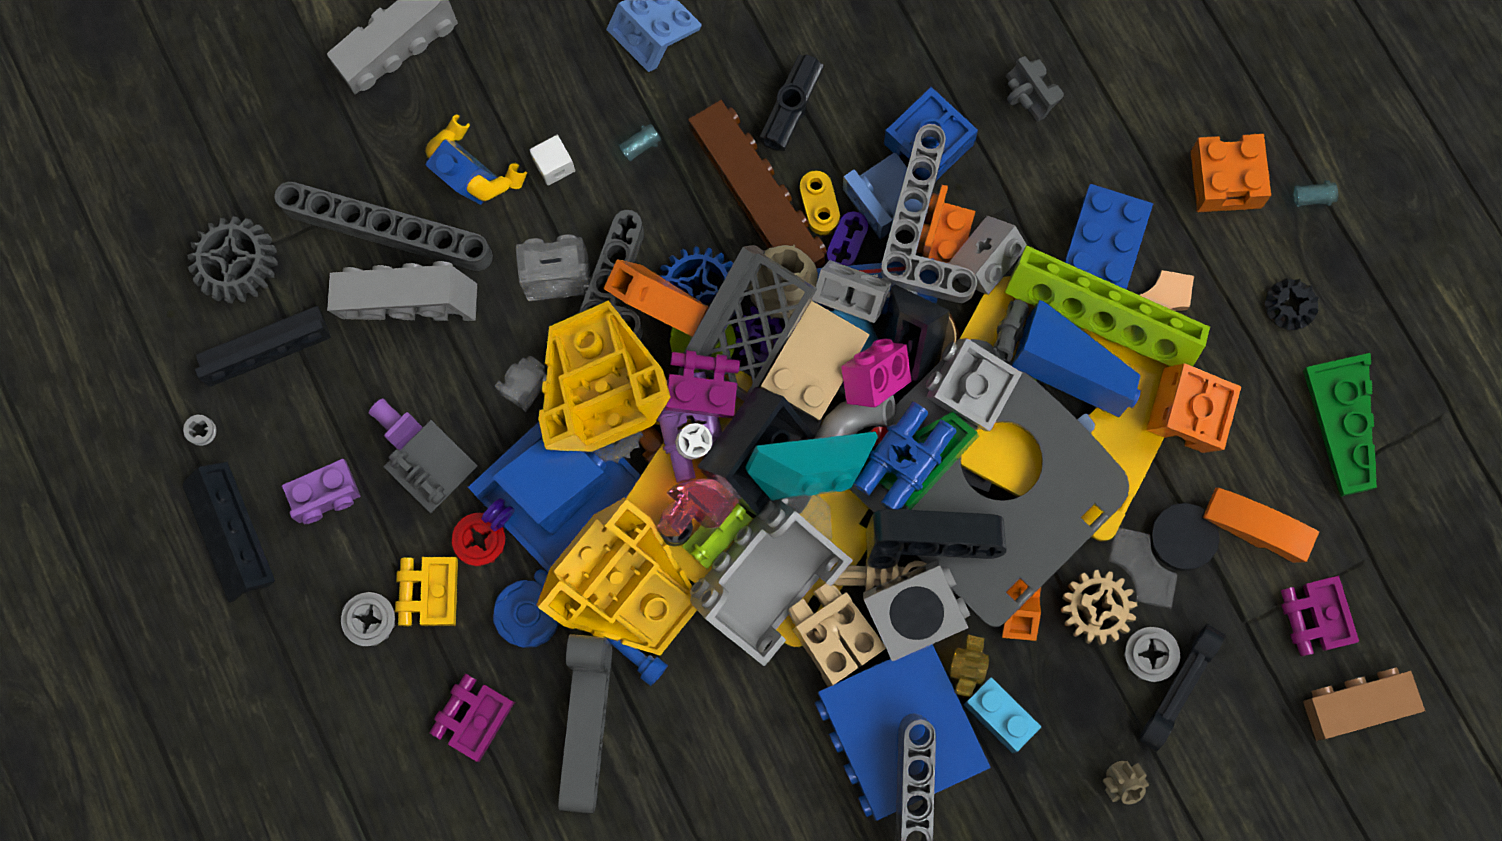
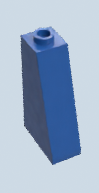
M1039 300L1026 318L1023 327L1024 334L1018 343L1011 366L1117 417H1120L1128 407L1133 408L1141 394V390L1137 389L1141 375L1046 302Z

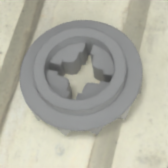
M372 592L358 594L348 601L342 611L341 626L343 632L350 641L357 645L377 646L389 638V634L395 627V610L389 600L382 595ZM372 609L373 616L381 621V624H371L366 631L365 623L357 619L356 616H367Z
M1146 627L1136 631L1127 641L1124 656L1128 669L1138 676L1139 679L1157 682L1170 677L1176 671L1180 662V649L1175 638L1166 630L1158 627ZM1150 640L1152 646H1154V651L1166 653V656L1155 659L1153 669L1149 658H1143V656L1138 655L1149 649Z

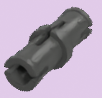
M1014 300V303L1010 301L1005 318L1000 321L997 327L998 336L991 354L1004 362H1007V360L1011 361L1016 344L1022 339L1024 334L1023 324L1029 313V306L1024 301Z

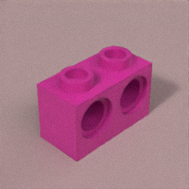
M891 339L874 341L871 347L855 354L853 359L841 366L846 402L851 405L875 408L912 382L907 344L893 343Z

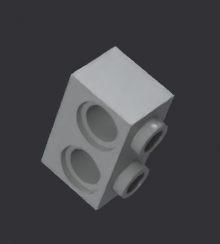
M829 260L820 271L815 287L817 290L812 297V301L875 323L883 311L892 282Z

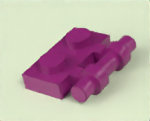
M686 350V353L672 352L671 365L684 368L683 376L669 375L668 389L671 398L667 402L665 410L732 419L735 409L737 383L724 381L725 372L738 374L740 360L727 359V355L716 354V357L696 355V351ZM694 369L714 371L713 380L694 377Z
M1339 576L1303 585L1306 598L1300 600L1297 599L1294 587L1281 590L1284 604L1281 605L1284 615L1288 614L1293 634H1290L1293 644H1297L1300 657L1314 654L1310 642L1313 639L1319 638L1323 651L1359 642ZM1310 608L1315 628L1307 630L1301 611Z
M465 673L458 685L455 684L450 691L452 696L443 711L439 710L434 718L436 722L429 733L441 740L449 728L455 733L448 745L476 762H480L515 702L486 685H483L477 696L472 694L470 690L475 684L476 679ZM465 701L471 706L460 723L454 717Z

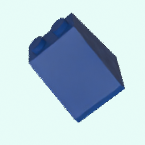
M543 438L492 477L541 527L552 535L610 479L603 472L607 465L594 452L588 457L583 451L547 450L544 446Z

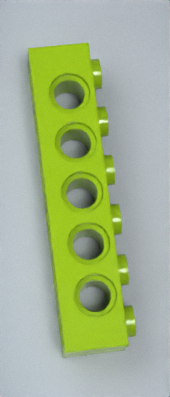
M1027 245L1012 272L1005 290L1006 294L1033 306L1039 300L1044 301L1076 326L1101 335L1111 342L1128 347L1138 354L1148 356L1166 364L1168 367L1183 363L1194 366L1206 346L1210 327Z

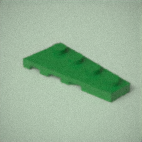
M1371 353L1313 365L1303 370L1340 497L1373 490L1377 487L1375 445L1372 440V428L1374 427L1370 396L1372 395V380H1370L1369 374Z

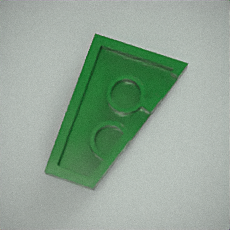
M953 411L917 431V434L912 437L917 443H924L940 420H944L952 425L957 432L940 454L942 457L940 465H936L923 482L922 490L914 491L904 504L909 510H912L979 437L978 432ZM910 453L906 457L897 454L900 463L904 459L912 461ZM869 459L866 460L862 469H864L865 466L868 464V462L870 461ZM886 472L879 484L889 491L898 478L892 472Z

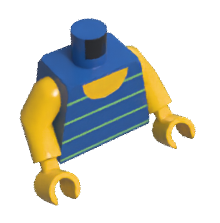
M454 115L446 129L437 134L426 146V155L429 160L425 165L456 192L480 205L484 201H488L507 191L509 187L520 189L527 172L518 173L519 165L514 163L509 165L505 177H497L454 140L459 141L463 138L470 126L469 123L466 126L458 124L459 115Z

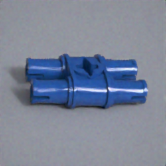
M916 402L910 404L896 425L888 426V432L875 450L870 452L868 457L870 461L854 482V486L859 491L870 496L886 472L895 474L898 479L881 501V504L886 509H901L914 491L922 490V484L936 465H940L942 459L940 454L957 433L952 425L944 420H940L924 443L914 441L913 435L929 415L928 411ZM910 453L912 461L904 459L900 463L897 454L906 457Z

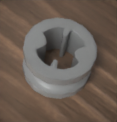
M204 415L191 416L187 419L183 428L184 436L187 440L199 446L212 442L217 431L214 422ZM206 423L208 427L204 428V430L208 431L204 437L197 435L194 438L192 433H196V431L193 430V427L196 424L202 426Z

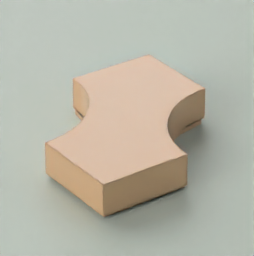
M1161 270L1156 284L1149 291L1140 294V296L1173 311L1188 310L1194 276Z

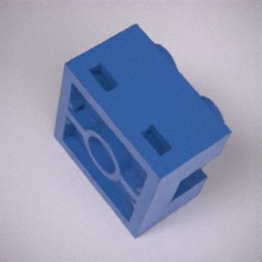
M930 87L886 129L884 145L899 157L905 155L910 160L918 130L927 124H935L941 127L945 133L946 140L936 177L937 181L975 144L978 129L938 92ZM925 137L921 141L922 145L927 149H934L939 145V142L934 137ZM917 168L915 170V174L923 181L931 176L930 172L925 168Z

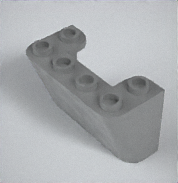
M769 500L760 514L748 526L742 527L737 532L731 547L716 557L712 564V569L705 578L699 579L692 586L690 601L707 621L765 666L786 641L776 629L789 615L788 609L798 603L819 578L829 586H832L853 560L783 501ZM835 563H837L836 567L832 571H830L831 568L835 565ZM771 642L770 646L764 651L765 647Z

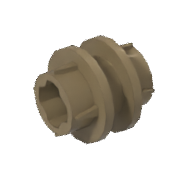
M782 245L765 250L764 255L816 287L818 272L815 264L795 245ZM762 264L757 273L760 288L775 285L772 270ZM781 277L782 283L788 282V280ZM752 284L750 285L748 291L753 290ZM794 284L783 286L787 305L798 304L805 291ZM776 288L761 292L766 312L781 308ZM751 294V301L757 307L755 295ZM795 309L789 310L790 317ZM782 312L769 315L771 319L784 318Z

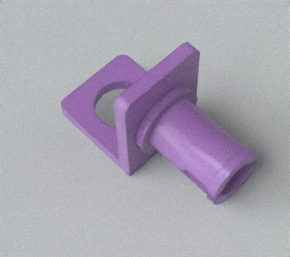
M385 399L377 401L369 411V414L388 430L384 437L399 450L423 428L408 412L401 416Z

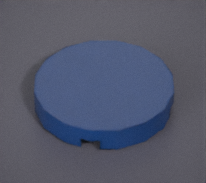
M517 581L507 586L499 594L495 602L493 620L498 633L510 644L521 648L537 647L547 642L555 634L559 626L556 620L537 607V602L543 586L538 582Z

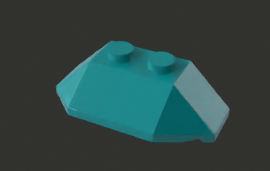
M876 432L758 445L755 447L745 468L747 473L772 501L842 492L853 486L878 435Z

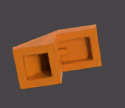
M1019 579L1006 593L1016 600L1028 586ZM1041 587L1003 624L1002 638L1037 640L1041 615Z

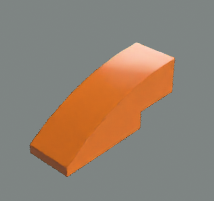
M1219 487L1215 488L1203 515V518L1257 548H1267L1293 563L1307 562L1319 534V531L1290 516Z

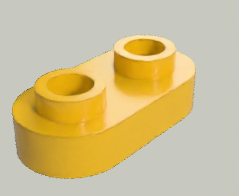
M808 172L800 182V195L810 229L814 233L829 235L837 229L840 222V212L832 182L824 172ZM813 182H818L822 187L814 190L810 185ZM827 212L830 217L822 220L818 217V214Z

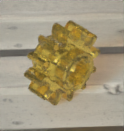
M968 634L964 648L957 647L954 652L950 677L957 679L955 693L958 695L971 697L975 685H982L985 680L989 664V655L982 653L985 638Z

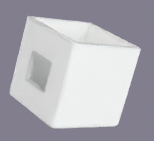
M558 135L530 149L532 159L547 185L575 172L573 161Z

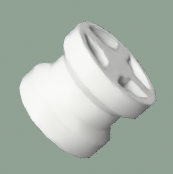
M698 423L689 424L677 434L675 440L676 449L686 459H698L707 454L711 449L712 435L704 425Z

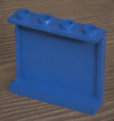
M538 422L468 488L487 508L499 498H503L506 501V507L512 506L515 511L504 525L505 528L549 572L550 567L590 518L622 498H627L641 475L611 444L593 451L607 465L603 472L610 479L552 535L541 527L492 478L498 471L543 438ZM583 451L588 457L593 453Z
M933 644L895 661L889 659L818 692L820 700L815 702L817 710L823 721L830 720L834 732L829 734L837 753L844 751L849 762L844 765L847 776L852 785L855 783L859 784L863 796L858 798L866 817L873 815L875 821L896 812L898 729L902 719L909 714L922 715L933 725L936 732L934 794L991 768ZM922 724L913 726L909 732V738L911 740L920 739L924 735L925 726ZM913 761L909 765L908 773L910 775L919 774L923 770L924 761ZM916 795L911 797L907 806L922 800L923 796Z

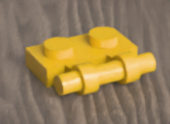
M422 557V571H414L413 558H401L400 571H397L396 582L400 583L399 601H396L395 612L398 613V626H411L412 613H420L421 626H456L458 559L456 557ZM421 582V601H412L413 583Z

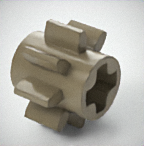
M1119 761L1111 765L1106 772L1107 778L1103 779L1107 787L1105 791L1111 800L1115 802L1121 798L1124 804H1134L1140 801L1146 793L1145 787L1149 786L1145 779L1147 775L1140 764L1137 763L1131 767L1128 761Z

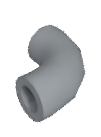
M892 395L875 408L847 404L846 401L840 403L824 418L814 439L856 434L858 431L870 426H890L895 415L894 396Z

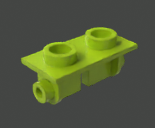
M727 496L682 547L708 569L716 557L731 544L737 532L742 527L747 526L752 518L737 502L734 503Z

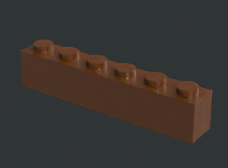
M720 100L689 118L690 132L766 247L769 249L782 245H795L796 248L800 249L814 262L816 269L825 266L824 254L827 253L823 242L818 236L812 237L807 229L810 226L807 218L801 210H794L790 204L792 197L784 184L778 186L772 177L775 175L771 164L766 158L761 160L755 151L758 149L755 140L749 132L744 134L739 127L741 121L732 107L727 109L723 101Z

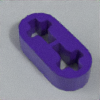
M853 211L843 215L828 247L827 262L829 260L836 262V255L833 253L839 254L843 245L848 246L846 257L849 260L843 259L839 264L845 266L855 264L868 232V221L863 214ZM856 221L859 223V229L862 231L856 230L852 239L847 238L849 227L846 224L852 225Z

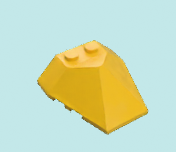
M609 301L549 326L545 364L548 366L546 381H543L542 384L544 403L543 409L539 410L538 418L544 446L547 450L593 452L654 425L671 398L664 371Z
M625 497L590 518L550 567L537 602L539 609L564 627L586 631L597 637H606L616 641L621 640L623 645L656 655H661L697 611L690 601L692 584L675 560L670 548L656 529L657 527L654 522Z

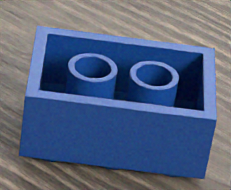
M1090 184L1084 196L1063 262L1127 290L1153 203Z

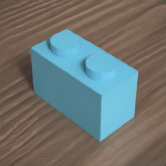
M992 677L963 704L1012 753L1018 752L1041 728Z

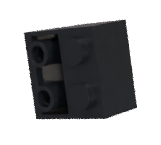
M895 284L891 286L882 339H891L893 343L907 344L911 379L917 382L940 362L950 310Z

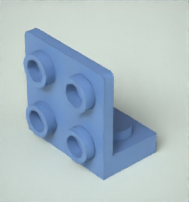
M624 0L618 3L606 30L650 72L658 67L669 45L699 31L702 24L678 0Z
M896 153L891 154L860 176L854 169L843 177L844 192L858 211L866 217L868 224L879 239L890 233L907 171L906 165ZM910 199L904 203L905 208L910 212H917L922 209V204L916 199Z

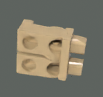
M825 583L813 592L824 608L814 614L806 601L802 599L790 607L788 612L796 626L792 629L821 672V677L826 685L830 687L881 653L886 647L852 602L847 592L842 595L834 585L829 586Z

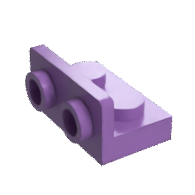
M341 459L282 485L292 510L289 512L291 518L298 523L303 522L304 524L320 520L323 517L322 513L331 509L339 511L353 505L354 499L361 497L345 459Z

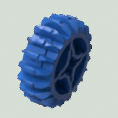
M697 246L693 248L694 255L688 256L685 249H682V259L680 260L671 255L669 260L672 267L662 265L661 272L665 276L660 275V277L694 297L692 288L696 290V286H700L702 281L704 293L701 292V295H696V299L703 304L712 303L718 288L708 282L709 271L714 272L724 281L733 262L728 261L723 264L724 254L722 253L712 258L711 248H707L705 254L700 255V250ZM697 269L696 273L691 277H680L689 270Z

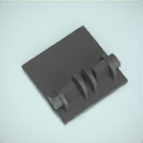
M432 420L401 450H395L389 456L390 461L383 466L430 513L478 467Z

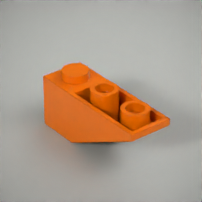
M619 259L616 260L604 287V290L626 304L692 337L709 308L643 265Z

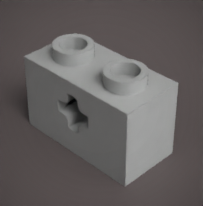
M986 216L950 260L949 264L971 270L977 279L975 290L989 295L1021 256L1027 244L1015 225ZM958 278L962 285L970 287L967 280Z

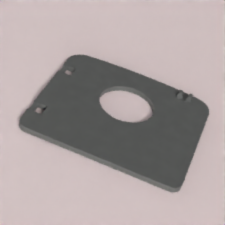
M971 339L972 342L991 353L993 349L991 344L986 341ZM942 359L895 405V415L892 424L896 425L912 402L921 405L929 414L917 431L950 413L926 398L929 389L926 388V383L934 371H941L946 362ZM1007 360L1006 363L1011 365L1013 361ZM1022 372L995 423L1004 422L1017 425L1030 433L1035 439L1042 455V470L1036 484L1027 493L1012 500L999 501L986 498L977 493L966 481L962 472L960 457L912 508V510L995 514L1003 517L1007 551L1005 555L999 558L981 559L917 555L926 564L938 560L942 568L949 566L957 584L951 587L952 591L959 598L963 597L965 604L991 627L1003 625L1122 506L1129 492L1128 477L1113 457L1058 400L1025 372ZM956 414L969 426H971L975 431L980 429L973 423ZM874 426L869 432H871L875 427H885V426ZM879 483L870 496L859 491L854 484L850 488L873 513L886 509L881 504V501L888 491ZM1095 505L1103 513L1089 526L1081 517ZM903 506V507L901 508V509H903V510H909V509H908L907 507H905V506ZM1021 579L1028 588L1014 600L1006 592Z

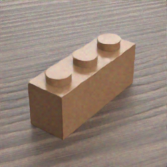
M1396 667L1378 672L1379 680L1369 683L1366 682L1364 676L1344 682L1346 686L1344 690L1334 692L1332 686L1311 691L1313 698L1304 700L1303 703L1316 741L1424 712L1425 709L1412 672L1408 671L1400 674Z

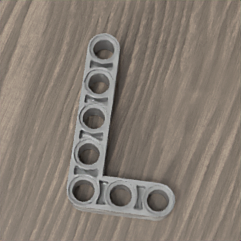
M927 124L922 126L916 134L882 260L881 275L884 280L892 282L891 286L896 284L909 291L956 303H963L971 299L977 287L975 274L964 267L916 255L946 140L945 133L941 127L935 124ZM925 137H934L939 142V145L934 149H927L922 145L921 141ZM917 168H925L930 172L931 176L924 181L918 180L913 176V171ZM916 199L922 204V209L917 212H910L905 208L904 203L907 200ZM907 230L913 234L914 240L911 243L902 244L896 239V234L899 231ZM892 262H900L905 266L906 270L902 275L894 276L888 272L887 266ZM931 270L937 274L938 280L933 284H925L920 280L919 275L922 271ZM963 278L968 281L970 289L967 292L959 293L952 287V282L955 279Z

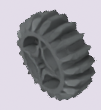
M233 216L230 223H228L225 218L220 217L218 227L208 223V229L210 230L208 233L205 234L198 231L201 241L190 242L191 247L196 251L187 255L188 260L193 263L188 267L189 272L195 275L193 282L197 286H202L201 291L205 295L212 294V298L220 302L224 297L227 303L233 304L237 296L241 302H246L247 293H250L253 297H258L256 288L259 285L264 289H268V284L264 281L265 277L275 278L274 272L269 269L278 265L277 260L272 257L277 253L274 245H270L272 238L269 234H264V229L260 225L256 224L253 226V222L250 219L245 218L241 223L238 217ZM241 239L253 242L256 254L244 251ZM230 259L233 261L232 264H228ZM210 265L222 269L221 273L224 275V282L213 279ZM250 270L246 275L242 277L244 272Z

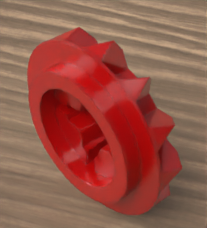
M473 513L461 519L455 526L452 534V546L455 554L463 562L481 567L482 565L494 563L495 559L503 553L506 536L503 526L499 530L493 531L490 528L491 523H484L481 520L484 513ZM474 528L481 535L489 534L484 540L486 551L478 545L470 546L474 541V533L471 529Z

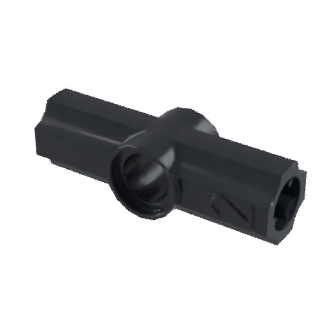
M807 54L798 55L784 86L778 91L775 106L759 137L760 142L764 143L768 148L776 151H785L799 120L805 115L806 105L824 68V65L816 58ZM788 99H796L799 101V104L789 107L784 102Z

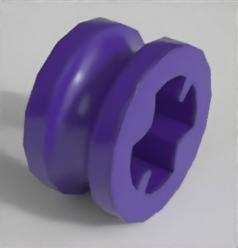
M503 498L496 500L481 518L484 523H491L490 528L493 531H497L504 526L515 511L512 506H505L506 501Z

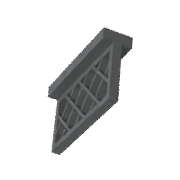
M755 245L742 247L686 348L689 351H696V355L711 357L712 353L722 351L723 355H727V359H731L729 349L744 346L748 365L739 367V371L750 369L753 381L748 392L737 384L736 396L744 402L755 387L761 388L763 381L817 290L811 284L764 255L765 251ZM762 264L772 270L775 285L760 288L757 273ZM781 277L788 280V282L782 283ZM752 284L753 290L748 291L750 285ZM794 284L805 291L798 304L788 306L783 286ZM776 288L781 308L766 312L761 292ZM754 294L759 314L744 317L741 302L744 296ZM795 309L790 317L789 310ZM736 312L737 319L731 320ZM782 312L785 328L782 333L771 335L767 315ZM760 317L765 337L749 340L745 321ZM738 323L743 342L728 345L725 330L729 324ZM778 338L776 344L774 345L773 339ZM720 341L721 347L716 348L718 342ZM766 341L769 356L766 361L755 364L751 344ZM762 366L760 372L758 373L756 367ZM696 369L699 372H705L706 376L713 380L714 371ZM725 372V375L728 374L729 380L724 377V381L737 383L735 373Z

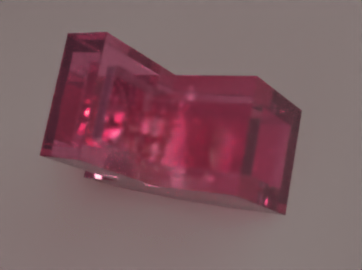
M711 479L681 482L667 492L676 502L669 504L662 512L661 517L663 520L657 526V529L666 537L681 535L693 518L705 529L720 527L739 500L723 485Z

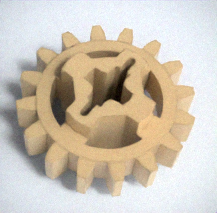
M1094 570L1091 579L1083 573L1079 576L1081 585L1072 581L1068 586L1073 591V594L1065 593L1062 599L1069 602V605L1061 609V613L1070 614V618L1065 622V625L1070 626L1074 624L1077 627L1073 633L1075 637L1081 633L1086 634L1085 643L1089 644L1094 637H1097L1099 645H1104L1107 636L1115 642L1119 640L1117 631L1124 634L1129 632L1130 629L1125 622L1136 620V616L1129 613V610L1137 607V602L1128 600V597L1134 591L1132 589L1124 591L1121 588L1125 581L1123 578L1117 582L1112 581L1113 572L1109 571L1104 578H1101L1099 570ZM1090 586H1098V589L1092 595L1080 594ZM1112 591L1118 597L1120 605L1115 603L1111 595ZM1102 597L1101 605L1106 611L1096 618V608L1091 605ZM1077 609L1083 612L1087 620L1086 624L1079 617ZM1107 619L1117 621L1113 627L1100 630L1103 621Z

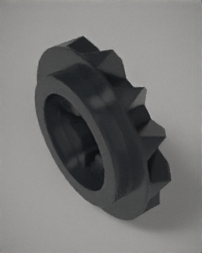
M1285 278L1274 284L1268 291L1265 299V308L1269 318L1279 327L1287 330H1299L1308 326L1316 317L1319 311V297L1313 292L1312 285H1306L1300 279L1288 280ZM1289 294L1294 300L1304 301L1296 308V311L1293 310L1292 306H1281L1288 301Z

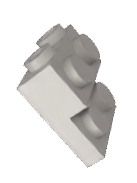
M968 338L958 339L956 343L952 341L942 354V359L946 362L941 371H934L926 383V388L929 389L926 398L948 412L953 411L986 432L991 431L1022 372Z

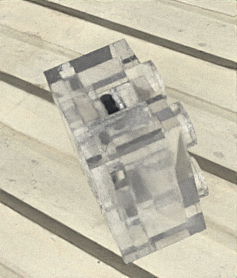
M570 234L557 237V242L545 244L543 239L534 238L524 241V244L516 245L519 283L528 301L586 295L591 282L589 256L582 237Z

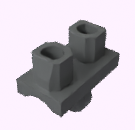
M1026 56L1016 61V66L1006 75L1009 81L1008 85L1013 91L1007 97L1010 105L1020 102L1025 110L1028 109L1038 122L1043 120L1051 109L1059 103L1064 93L1058 85L1052 84L1047 87L1042 79L1047 73L1046 67L1040 59L1029 62Z

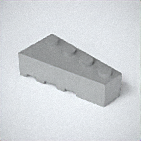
M396 0L388 9H377L371 15L372 17L369 19L368 26L365 29L362 27L354 29L332 48L327 55L353 93L357 94L359 91L371 88L376 80L384 74L397 70L402 62L410 56L422 53L428 44L436 38L448 35L458 22L449 0Z
M437 261L433 263V266L425 267L419 264L407 263L403 264L402 268L394 269L389 266L377 265L373 266L372 270L364 271L359 268L347 267L343 268V272L330 273L327 311L341 319L385 320V314H389L390 317L396 319L415 320V314H420L421 316L432 317L434 320L448 321V314H459L463 317L464 321H475L477 283L453 267L452 263Z

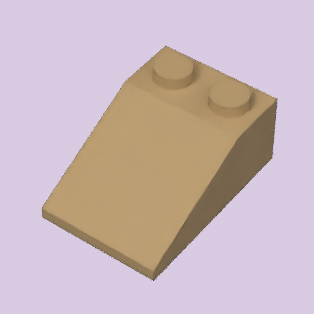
M811 301L763 381L761 389L784 396L792 407L819 422L843 382L841 366L853 359L854 355L861 351L870 334Z

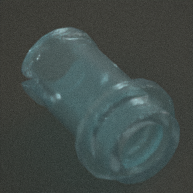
M651 124L647 127L641 126V131L618 145L629 162L651 146L657 147L656 143L661 138Z
M1325 180L1323 184L1298 185L1294 187V201L1297 207L1321 203L1331 206L1332 202H1337L1338 200L1337 184L1330 183L1329 180Z

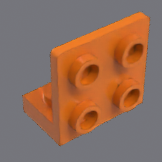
M942 185L939 194H932L917 253H921L922 257L934 258V260L949 263L968 240L976 211L944 203L948 186Z

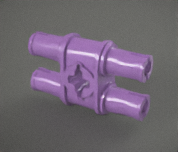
M705 372L694 373V377L706 379ZM665 407L656 421L660 423L665 444L663 451L666 454H670L677 483L696 478L692 460L681 456L676 449L675 440L677 434L681 431L680 428L685 426L687 419H691L693 424H703L712 435V447L722 433L719 417L667 411Z

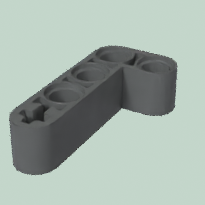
M623 210L616 214L613 219L580 313L609 301L625 322L635 324L633 332L640 340L643 330L639 316L630 309L620 307L621 300L611 293L606 294L599 291L600 286L607 282L615 263L610 262L611 256L616 253H623L626 255L624 261L635 263L644 238L641 217L633 210ZM630 225H634V229H629L627 232V243L624 242L625 235L623 228L628 229Z

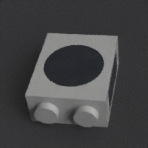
M938 560L863 592L864 602L892 661L968 628L965 618L971 616L963 597L956 599L951 587L957 584L949 566L942 568Z

